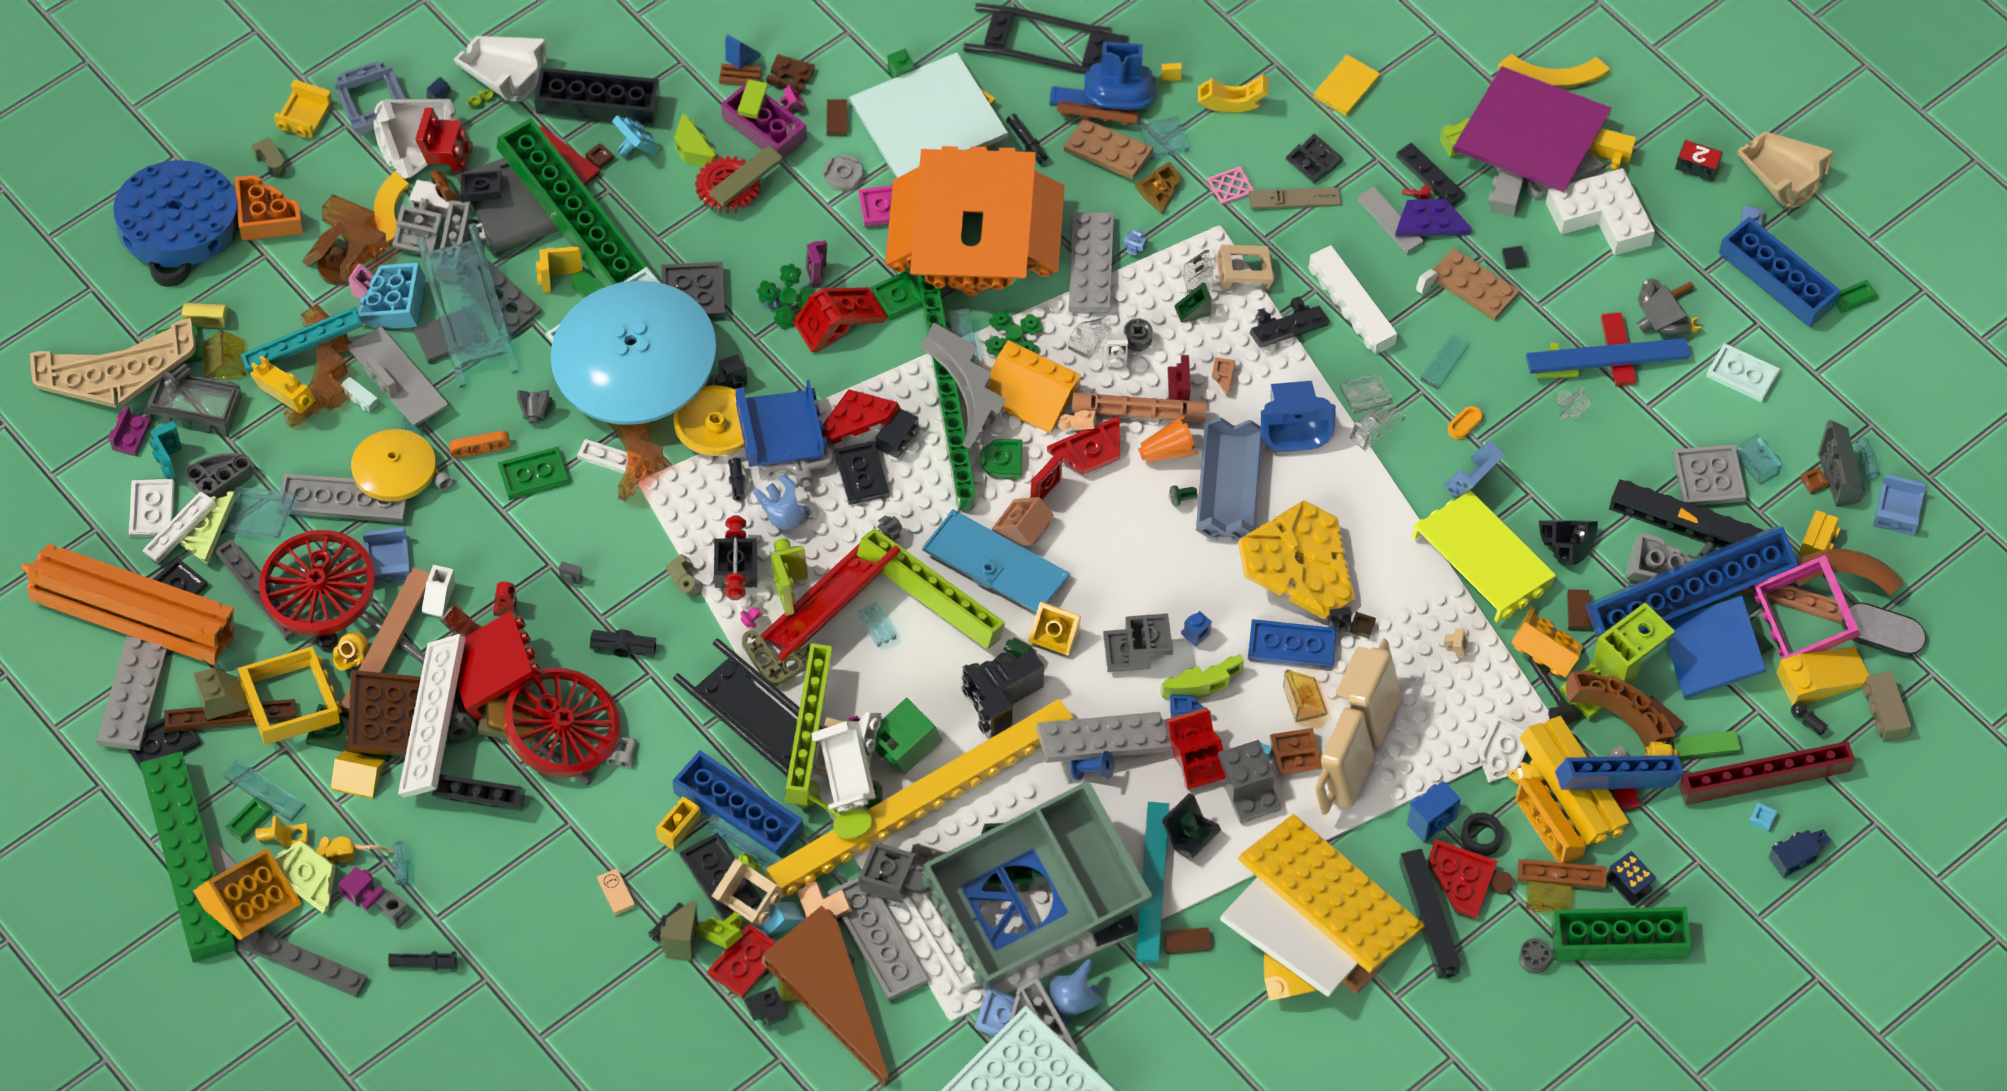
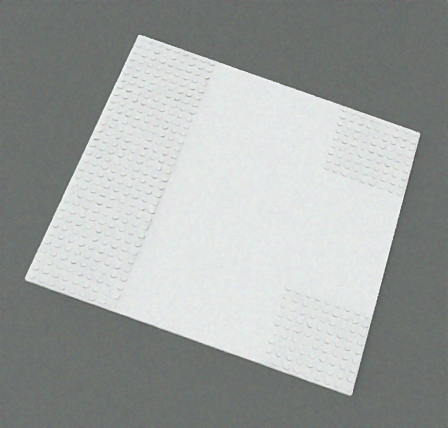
M1216 226L1112 272L1110 312H1069L1068 291L1011 316L1013 322L1010 326L1017 325L1021 327L1020 320L1028 314H1033L1035 318L1040 317L1041 324L1043 325L1042 331L1036 332L1034 335H1030L1029 332L1023 333L1021 340L1026 342L1032 340L1034 344L1039 346L1037 354L1081 374V385L1078 391L1080 393L1169 399L1167 369L1169 366H1176V363H1180L1181 355H1189L1190 401L1206 402L1205 423L1221 417L1234 426L1247 420H1252L1261 426V410L1264 409L1268 402H1271V384L1312 380L1316 397L1325 398L1336 406L1333 437L1320 448L1292 452L1274 451L1263 442L1256 529L1268 521L1273 522L1276 516L1303 500L1338 518L1344 544L1343 548L1345 549L1344 560L1348 563L1350 581L1355 597L1345 607L1351 608V623L1356 612L1375 617L1376 622L1369 639L1349 633L1345 627L1339 628V633H1336L1333 669L1248 660L1252 619L1329 627L1328 617L1323 619L1290 602L1289 595L1283 593L1279 596L1245 578L1238 542L1231 541L1232 537L1219 536L1218 540H1214L1196 531L1205 423L1181 421L1182 424L1187 423L1195 443V447L1192 450L1198 451V455L1149 463L1146 459L1142 460L1138 448H1141L1140 443L1174 420L1119 416L1120 460L1084 475L1065 463L1062 464V480L1042 500L1054 516L1049 521V526L1040 533L1036 543L1022 547L1071 573L1070 578L1048 603L1081 615L1080 632L1068 656L1028 642L1036 612L992 588H985L977 584L970 576L922 551V548L952 509L992 530V527L1014 499L1030 498L1031 480L1053 457L1047 452V446L1084 430H1074L1073 427L1060 430L1058 422L1050 434L1004 412L1000 419L996 418L992 425L988 424L985 430L983 428L980 430L983 435L979 443L976 444L974 442L971 448L968 449L975 487V506L969 511L960 510L956 505L931 356L928 353L848 388L896 401L901 409L919 417L920 431L915 438L912 437L907 451L901 453L898 459L877 449L888 486L889 497L848 505L835 455L830 466L811 471L814 479L811 484L812 489L805 491L803 487L798 485L794 473L789 470L768 473L759 469L758 466L749 467L745 447L735 453L724 456L698 454L639 480L641 491L677 553L690 558L693 563L689 570L694 578L701 582V594L735 653L756 671L758 670L741 645L742 636L749 630H754L761 635L784 613L773 577L771 553L775 551L774 542L780 538H787L791 547L804 546L808 578L793 582L795 590L791 592H794L797 601L856 547L864 535L878 527V524H880L878 520L885 515L891 516V518L895 516L902 525V530L899 533L901 537L894 541L896 544L1005 622L1001 639L987 650L880 573L802 646L804 647L811 643L832 646L831 663L820 722L821 726L824 727L826 717L845 722L854 716L862 718L866 712H880L883 719L906 697L936 726L943 741L906 775H903L900 771L895 772L889 766L888 760L885 757L881 758L875 750L872 751L870 775L873 781L881 784L883 788V801L990 739L986 733L983 734L977 725L979 717L973 706V701L962 692L963 681L961 676H963V666L973 663L981 665L985 661L994 660L1000 653H1006L1003 651L1008 639L1012 640L1014 637L1032 645L1033 649L1037 650L1036 655L1044 664V687L1012 704V726L1060 699L1074 719L1160 712L1169 737L1166 719L1170 718V698H1163L1161 696V684L1170 677L1174 678L1188 668L1193 669L1199 666L1202 672H1204L1208 667L1216 666L1230 656L1235 657L1240 654L1244 659V668L1242 672L1230 677L1229 687L1212 694L1195 697L1203 707L1211 711L1210 716L1213 730L1221 738L1223 751L1256 740L1272 747L1270 734L1313 728L1320 760L1343 709L1350 707L1349 700L1338 698L1336 691L1356 648H1379L1383 638L1389 642L1402 699L1382 744L1378 748H1373L1375 759L1351 808L1333 804L1329 813L1323 815L1315 791L1316 783L1323 768L1279 775L1274 755L1269 764L1275 775L1273 789L1281 804V811L1240 823L1225 790V779L1187 790L1184 784L1182 768L1173 757L1172 747L1169 752L1113 757L1114 772L1110 779H1104L1101 772H1085L1081 780L1073 778L1070 770V761L1046 763L1042 747H1040L1031 756L1019 759L1012 767L1007 766L995 777L983 780L976 788L966 790L959 798L947 801L940 809L930 811L923 819L911 822L904 830L896 831L887 840L878 842L915 853L917 871L922 872L925 863L980 836L984 824L1005 823L1089 780L1142 876L1148 802L1170 803V812L1187 794L1191 793L1195 796L1203 817L1219 824L1221 831L1193 859L1175 851L1167 835L1161 921L1256 876L1238 860L1240 854L1293 813L1325 841H1329L1411 802L1417 796H1423L1433 784L1438 785L1443 780L1448 784L1483 767L1478 753L1496 715L1524 730L1529 726L1538 723L1544 724L1549 720L1547 707L1447 559L1423 535L1415 540L1412 538L1414 525L1420 519L1297 337L1295 336L1259 348L1250 335L1251 328L1258 326V321L1255 318L1258 309L1265 307V311L1270 313L1271 318L1275 317L1276 320L1283 318V316L1260 283H1232L1230 290H1221L1216 255L1221 245H1234L1221 226ZM1231 255L1233 270L1251 271L1241 255ZM1202 256V260L1194 265L1193 260ZM1204 264V268L1196 273L1195 269ZM1202 282L1206 283L1212 298L1211 316L1184 323L1180 322L1174 305ZM1141 318L1148 321L1153 330L1151 345L1143 351L1128 349L1127 366L1118 368L1106 367L1105 335L1124 334V326L1131 319ZM1101 320L1100 323L1090 325L1091 321ZM1101 325V328L1090 330V327ZM989 326L964 337V340L977 346L974 355L977 357L973 363L990 372L997 357L993 353H987L985 341L992 339L993 336L1005 338L1006 331L1002 329L997 331L994 329V326ZM1215 357L1236 360L1229 396H1226L1212 379ZM957 385L966 436L968 427L967 406L963 394ZM848 389L815 403L819 405V421L825 422ZM1072 402L1064 414L1075 415V413H1072ZM1097 414L1095 425L1117 416ZM879 423L869 427L870 431L857 436L853 434L848 435L836 444L827 442V447L831 448L834 454V449L871 441H875L876 444V436L883 426ZM995 439H1022L1021 479L995 478L988 475L980 464L982 448ZM824 454L823 458L812 459L807 461L808 463L824 460L826 457ZM732 458H740L742 461L741 466L742 473L745 476L744 489L746 498L742 499V501L732 499V487L728 480L730 476L728 460H732ZM785 473L795 482V495L798 505H805L812 512L809 518H804L799 526L791 530H783L772 525L761 504L753 494L754 489L758 488L770 499L769 493L765 488L774 483L780 491V500L786 488L778 478ZM1177 485L1179 489L1196 488L1198 496L1196 499L1181 501L1180 506H1173L1171 500H1168V493L1171 486ZM733 515H739L746 520V527L742 530L746 532V538H757L758 548L757 588H745L746 595L736 601L730 600L725 596V588H715L714 539L725 538V532L729 530L725 526V521ZM752 607L760 609L763 615L756 620V628L751 626L748 628L741 622L740 618L742 616L740 612L742 610L748 612ZM1201 611L1212 621L1211 634L1195 647L1180 632L1184 629L1185 620L1190 615ZM1168 613L1173 655L1151 656L1150 669L1107 672L1103 631L1125 629V616ZM1455 628H1464L1468 637L1465 658H1457L1455 652L1446 650L1447 645L1444 644L1445 635L1455 634ZM749 637L747 644L752 643L755 639L752 640ZM767 640L765 642L776 660L779 661L777 655L784 648L773 646ZM809 651L807 652L806 657L802 659V664H803V665H804V659H806V658L809 656ZM759 654L757 656V660L760 663H766L769 660L766 654ZM788 661L786 666L790 670H796L798 663ZM806 670L776 686L799 707ZM771 672L770 678L774 677L777 679L779 673L774 674ZM750 677L753 683L798 720V717ZM892 738L886 743L892 751L899 746ZM818 742L811 780L815 781L819 786V798L830 805L834 803L829 777L818 775V771L814 770L821 743ZM1326 783V784H1325V789H1326V793H1327V795H1328L1329 790H1328V786H1327V783ZM850 806V809H862L865 811L868 810L864 806ZM828 811L830 817L834 822L837 816ZM870 849L854 856L861 870ZM1049 882L1031 892H1017L1036 927L1045 920L1052 907L1053 894ZM929 889L927 895L932 901L931 896L933 895L931 889ZM882 898L928 978L927 984L948 1020L955 1021L980 1009L987 989L984 990L982 985H976L960 993L904 900L902 903ZM979 901L983 918L993 928L997 926L1011 904L1008 901ZM936 908L940 916H942L941 908ZM1140 910L1132 914L1137 927L1139 926ZM1017 911L1005 928V933L1019 934L1027 932ZM948 927L949 931H950L951 934L953 935V930H952V928H951V927ZM1134 934L1098 947L1092 935L991 986V988L1011 994L1017 991L1018 987L1036 977L1040 980Z

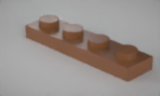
M1059 100L1057 112H1061L1063 116L1071 117L1073 114L1081 115L1083 119L1101 118L1100 120L1103 122L1117 120L1123 125L1136 123L1138 115L1137 111L1104 109L1095 105Z
M1519 859L1517 882L1605 890L1607 866Z

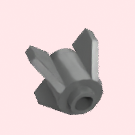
M517 390V400L523 412V418L532 424H538L540 420H544L552 406V397H549V390L541 392Z

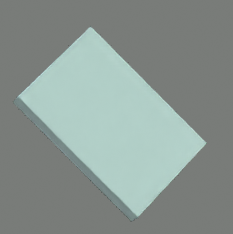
M1724 343L1709 368L1706 377L1762 403L1778 376L1780 368Z

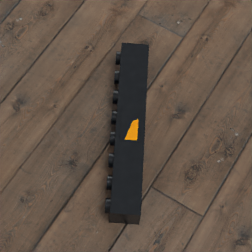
M1621 479L1617 483L1609 506L1611 511L1705 544L1711 542L1714 544V547L1719 549L1765 531L1750 523L1740 522L1730 516H1723L1710 509L1695 506L1690 502H1684L1670 495L1655 492L1651 488H1644L1635 485L1631 481Z

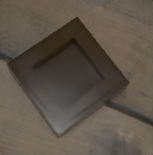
M1356 612L1349 633L1369 639L1376 618Z

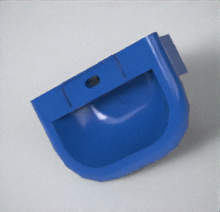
M1103 42L1102 62L1092 65L1089 72L1085 73L1084 93L1086 99L1091 104L1104 109L1141 110L1148 107L1154 101L1156 77L1152 75L1150 68L1142 66L1143 44Z
M1312 380L1271 384V402H1268L1264 409L1261 410V437L1265 445L1274 451L1292 452L1312 450L1328 443L1333 437L1335 430L1336 406L1325 398L1316 397Z

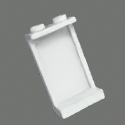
M845 721L811 733L813 742H821L834 800L833 804L828 805L829 810L836 809L838 813L851 810L850 806H864L868 804V800L876 798L859 722Z

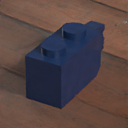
M1824 829L1813 833L1809 830L1803 833L1797 832L1789 840L1775 843L1771 848L1769 859L1784 879L1815 863L1820 850L1828 845L1831 839Z

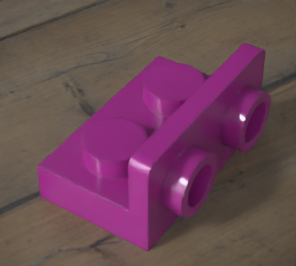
M826 240L807 244L806 270L812 287L820 286L821 277H823L822 267H826L827 263Z
M125 406L122 413L118 414L117 424L110 431L108 440L113 451L136 457L151 425V419L132 414L130 408Z

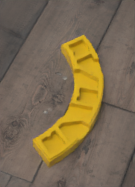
M1513 54L1498 64V69L1503 66L1562 89L1576 88L1578 85L1585 83L1590 84L1610 73V68L1597 57L1585 64L1566 69L1538 67L1524 62Z

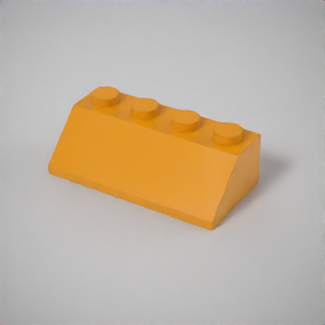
M1520 779L1515 801L1556 862L1573 863L1583 858L1586 843L1574 831L1573 823L1570 819H1566L1560 804L1553 800L1548 786L1543 785L1540 779Z

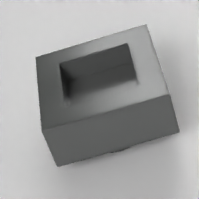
M561 562L559 566L560 579L569 584L575 583L580 585L583 579L582 567Z

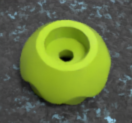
M744 852L738 856L737 860L760 874V864L754 861L751 854Z

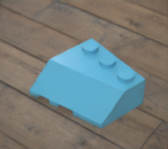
M419 263L379 266L369 284L370 289L366 296H362L360 300L361 305L358 308V313L363 324L376 329L378 327L395 329L418 326L426 276Z

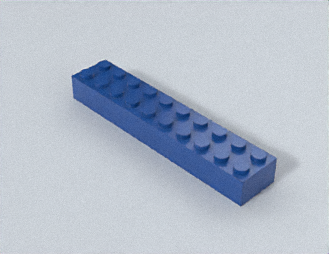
M1774 526L1587 603L1585 608L1598 640L1599 636L1645 602L1664 621H1667L1798 567L1784 527ZM1641 627L1638 630L1641 632L1647 628Z

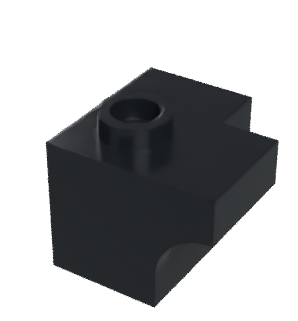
M738 354L718 361L720 374L715 377V386L736 389L747 385V369L744 362H741Z
M775 986L744 999V1003L753 1021L762 1020L764 1024L770 1026L789 1018Z

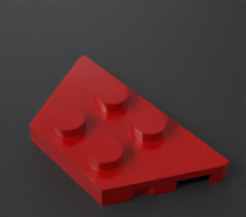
M1119 416L1095 425L1094 429H1086L1048 445L1047 452L1052 456L1056 453L1063 456V463L1082 475L1120 460Z

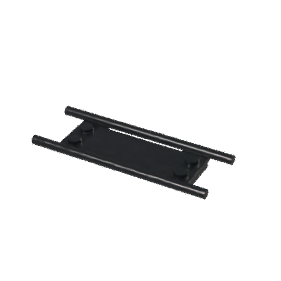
M719 638L715 639L713 645L727 656L728 659L696 687L679 673L675 674L673 680L788 777L797 719L747 678L746 675L748 674L797 717L800 707Z

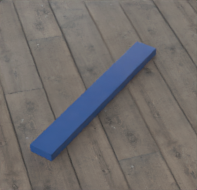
M1686 338L1531 352L1526 354V361L1530 374L1684 360L1689 359L1690 352Z

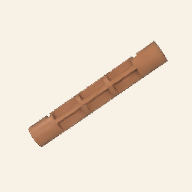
M1073 392L1072 413L1087 410L1096 411V415L1175 420L1180 416H1184V421L1205 423L1206 402Z

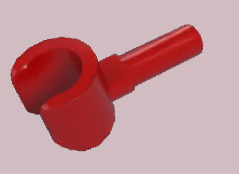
M1427 185L1422 186L1420 191L1402 190V194L1415 195L1419 199H1429L1432 193L1430 192L1431 187Z

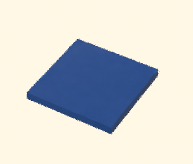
M1742 596L1665 621L1675 631L1674 636L1666 642L1684 699L1767 672Z

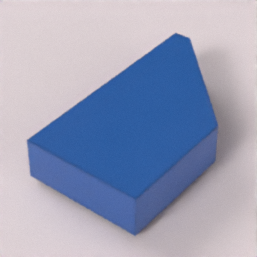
M1170 695V718L1205 708L1192 695Z

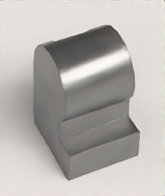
M388 891L375 902L377 909L397 929L412 917L407 903L391 891Z

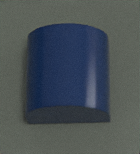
M438 77L427 88V99H444L451 92V87L443 78Z

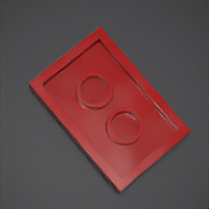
M751 924L744 928L742 931L743 936L727 948L707 971L708 976L741 999L748 994L768 971L762 964V956L776 944L774 940Z

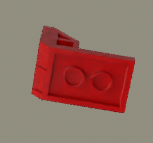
M869 287L822 288L810 296L793 323L810 351L819 352L843 337L852 324L884 323L887 316Z

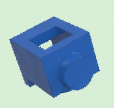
M1199 611L1190 615L1185 620L1184 629L1180 634L1196 647L1211 634L1212 621Z

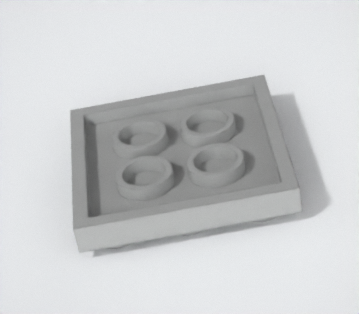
M1735 444L1673 449L1672 456L1682 501L1690 502L1695 506L1746 501V493Z

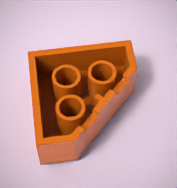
M256 175L234 177L238 222L242 241L303 234L302 217L298 202L288 199L278 189L263 183Z

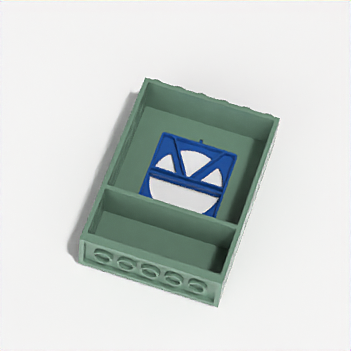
M1089 780L925 863L921 872V880L925 888L928 889L930 887L933 896H931L934 905L942 910L943 915L941 917L947 928H952V938L956 946L962 947L964 952L962 956L968 967L972 966L974 970L973 977L977 985H982L984 990L1141 910L1150 904L1152 894ZM1018 865L1027 866L1039 871L1048 880L1053 894L1052 907L1045 920L1037 927L1033 923L1004 868ZM994 873H997L1007 892H984L982 887ZM980 900L1011 902L995 928L991 927L983 918L979 907ZM1017 911L1027 932L1019 934L1005 933V928Z

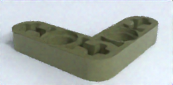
M754 630L746 631L742 636L741 643L758 672L775 687L802 673L807 668L808 657L804 659V665L802 664V659L806 657L811 644L800 648L797 652H793L782 662L776 660L760 634ZM749 637H750V639H752V640H753V639H756V640H755V646H756L757 650H756L755 652H754L755 647L753 646V644H752V643H748V644H747V641H748V638H749ZM759 654H766L769 660L766 663H760L757 660V656ZM788 661H795L798 663V668L790 670L786 664ZM771 672H773L774 674L779 673L778 678H770Z

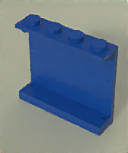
M806 380V391L746 398L744 388L735 389V404L749 467L823 458L824 449H827V440L821 434L824 431L823 422L818 420L820 410L819 405L814 402L816 400L815 388H811L810 380Z

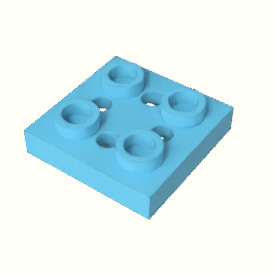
M616 116L612 121L627 137L616 149L621 156L626 158L634 147L653 155H657L661 150L656 145L657 140L650 134L647 135L644 132L645 127L638 121L634 123L628 117L622 118L620 116Z

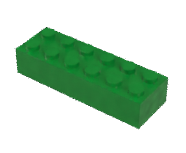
M1687 907L1555 909L1551 920L1555 961L1687 959L1691 949Z

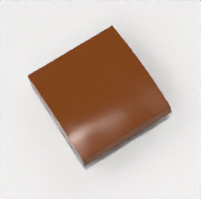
M1313 728L1270 734L1271 746L1279 775L1322 769Z

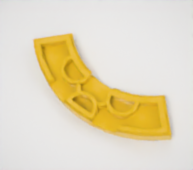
M396 171L382 184L374 202L376 227L381 238L388 246L393 243L397 228L394 214L395 205L403 192L409 188V183Z

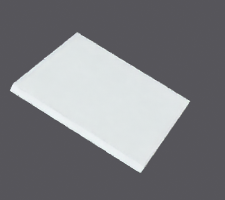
M1258 877L1220 917V920L1327 997L1334 992L1358 965L1352 957Z

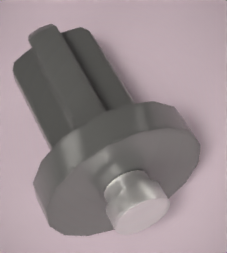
M183 364L172 374L165 372L163 374L165 386L177 391L180 388L179 382L191 373V369L188 365Z

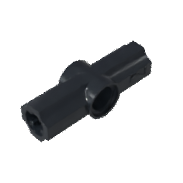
M625 629L617 630L616 633L593 630L590 637V649L609 651L618 657H629L631 654L654 657L657 640L654 637L634 635V633Z

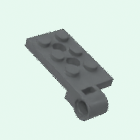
M477 252L462 264V270L470 280L461 287V291L511 337L541 313V308L481 253ZM500 293L503 295V298L496 300L492 295ZM509 306H514L518 310L515 313H509L506 309Z

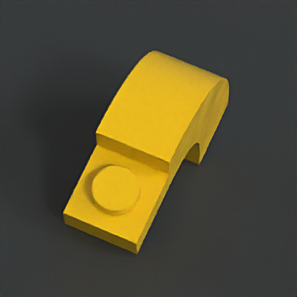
M1261 75L1252 82L1237 87L1221 84L1211 78L1198 86V103L1219 112L1239 113L1255 109L1260 106V99L1269 94V78Z

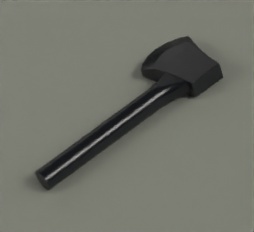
M1532 656L1529 657V663L1558 705V707L1549 708V719L1561 716L1566 725L1579 719L1581 713L1575 704H1569L1562 697L1543 667L1536 663Z

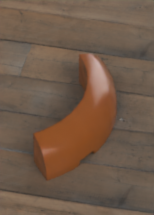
M1825 549L1796 559L1798 566L1826 555L1833 573L1845 572L1863 576L1878 584L1888 595L1895 592L1904 582L1899 574L1886 563L1869 554L1855 550ZM1821 570L1795 582L1798 586H1801L1806 581L1823 575L1824 572Z
M1573 671L1568 676L1566 695L1569 703H1590L1615 713L1633 728L1645 747H1648L1651 742H1669L1676 736L1663 713L1660 714L1651 704L1652 700L1629 683L1614 676L1605 677L1597 675L1593 671Z

